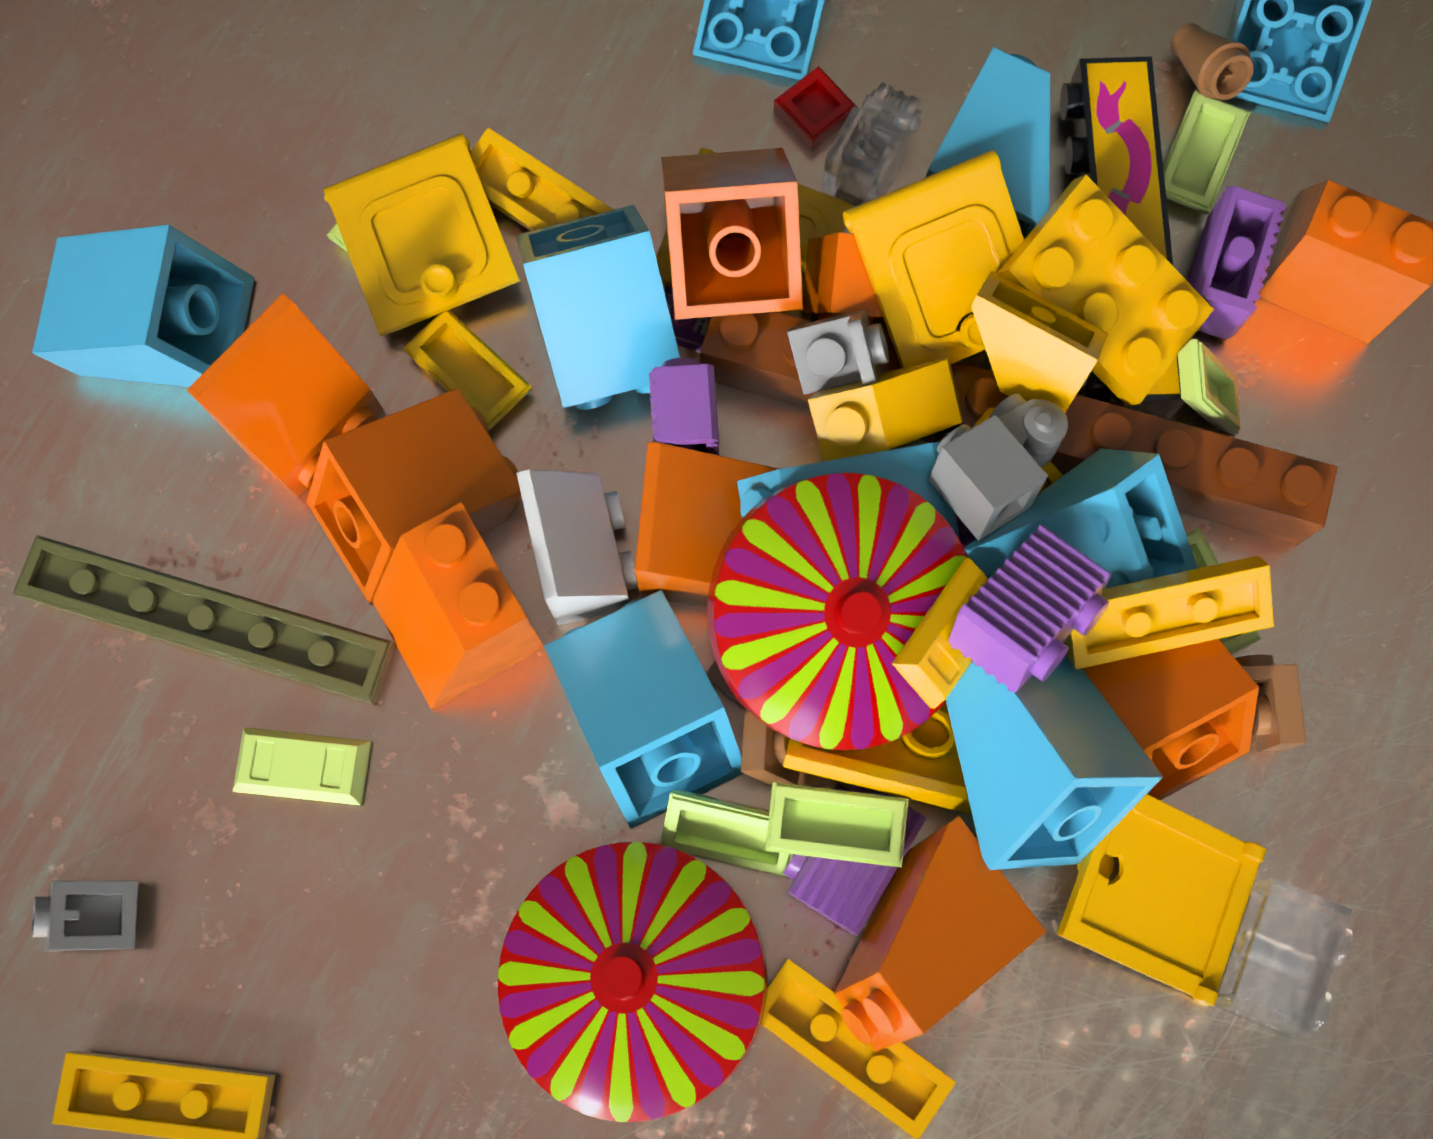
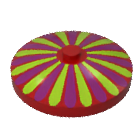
M833 473L809 477L778 489L755 505L736 525L727 538L712 573L707 604L708 630L715 660L723 678L741 704L758 720L776 732L810 746L833 750L865 749L891 742L910 733L936 713L946 700L935 709L930 708L892 665V662L964 559L968 558L962 543L946 519L930 503L903 485L885 478L859 473Z
M619 842L602 845L568 859L547 874L531 890L515 914L504 940L498 969V999L503 1026L510 1045L528 1074L542 1089L569 1108L588 1116L617 1122L654 1120L681 1112L696 1105L721 1087L738 1069L757 1036L766 1005L768 986L767 963L760 932L751 912L735 889L719 873L691 855L668 846L646 842Z

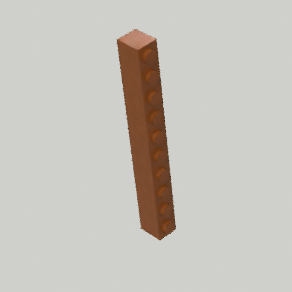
M779 312L711 317L700 351V364L714 366L715 383L810 409L808 399L816 392L803 394L787 331L791 327L812 321ZM886 342L889 362L880 364L881 371L887 372L900 369L901 366L893 344ZM961 362L951 364L964 421L958 425L919 438V440L934 443L938 442L946 432L949 434L963 424H969L972 428L989 407L996 408L1003 400L1008 398L1009 396L999 391L993 371ZM1081 395L1075 396L1065 412L1068 420V429L1053 459L1050 461L1063 476L1101 448L1156 453L1160 455L1178 512L1295 545H1299L1325 527L1338 466Z

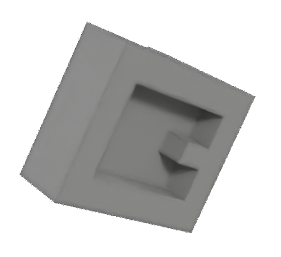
M866 308L791 327L787 331L804 395L862 381L863 386L877 383L882 372L880 364L889 362L888 348L880 323L870 325Z
M139 880L52 881L48 884L47 896L34 897L32 938L44 937L43 952L135 949Z

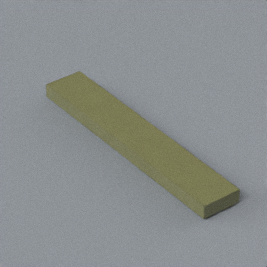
M36 535L12 593L22 599L373 705L377 704L397 647L393 641Z

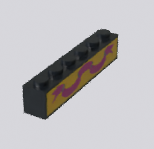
M1152 56L1079 59L1071 82L1062 85L1060 95L1062 120H1070L1071 137L1067 139L1065 147L1067 174H1075V179L1087 175L1173 265ZM1178 356L1144 400L1137 405L1126 406L1092 371L1087 377L1088 385L1084 387L1085 396L1088 398L1168 420L1185 403L1181 399Z

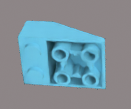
M704 0L693 55L800 81L809 72L828 0Z
M1236 0L1227 38L1239 42L1248 48L1254 70L1246 88L1233 98L1329 123L1372 0Z
M1103 448L1040 492L1030 509L981 540H974L964 548L968 558L989 579L996 573L998 568L1003 566L1007 559L1011 558L1023 542H1026L1030 535L1036 532L1040 525H1044L1112 573L1105 588L1197 569L1160 455Z

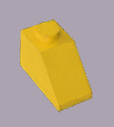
M991 271L971 304V308L999 391L1007 396L1020 393L1026 401L1043 399L1054 403L1065 413L1098 361L1109 333Z
M949 357L882 372L877 383L863 386L862 381L818 391L808 399L823 461L890 450L958 425L964 421Z

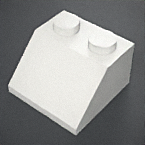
M530 469L516 472L544 600L557 625L614 613L629 603L627 590L638 588L631 550L618 553L613 530L625 528L617 491L604 493L600 473Z

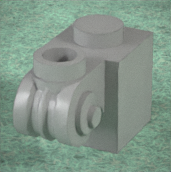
M1020 393L1013 394L1003 400L991 412L986 421L974 428H971L969 424H963L951 431L939 443L937 447L939 455L928 481L979 541L1030 509L1048 477L1041 467L1047 465L1053 459L1056 450L1066 435L1068 429L1067 417L1063 410L1052 402L1043 399L1026 401Z

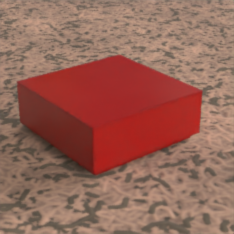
M818 66L774 100L773 111L812 151L854 119L857 106Z

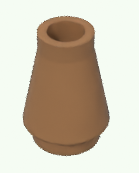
M1194 23L1181 27L1172 38V53L1179 58L1197 89L1204 97L1228 100L1241 93L1250 82L1254 66L1250 59L1249 50L1245 45L1206 31Z

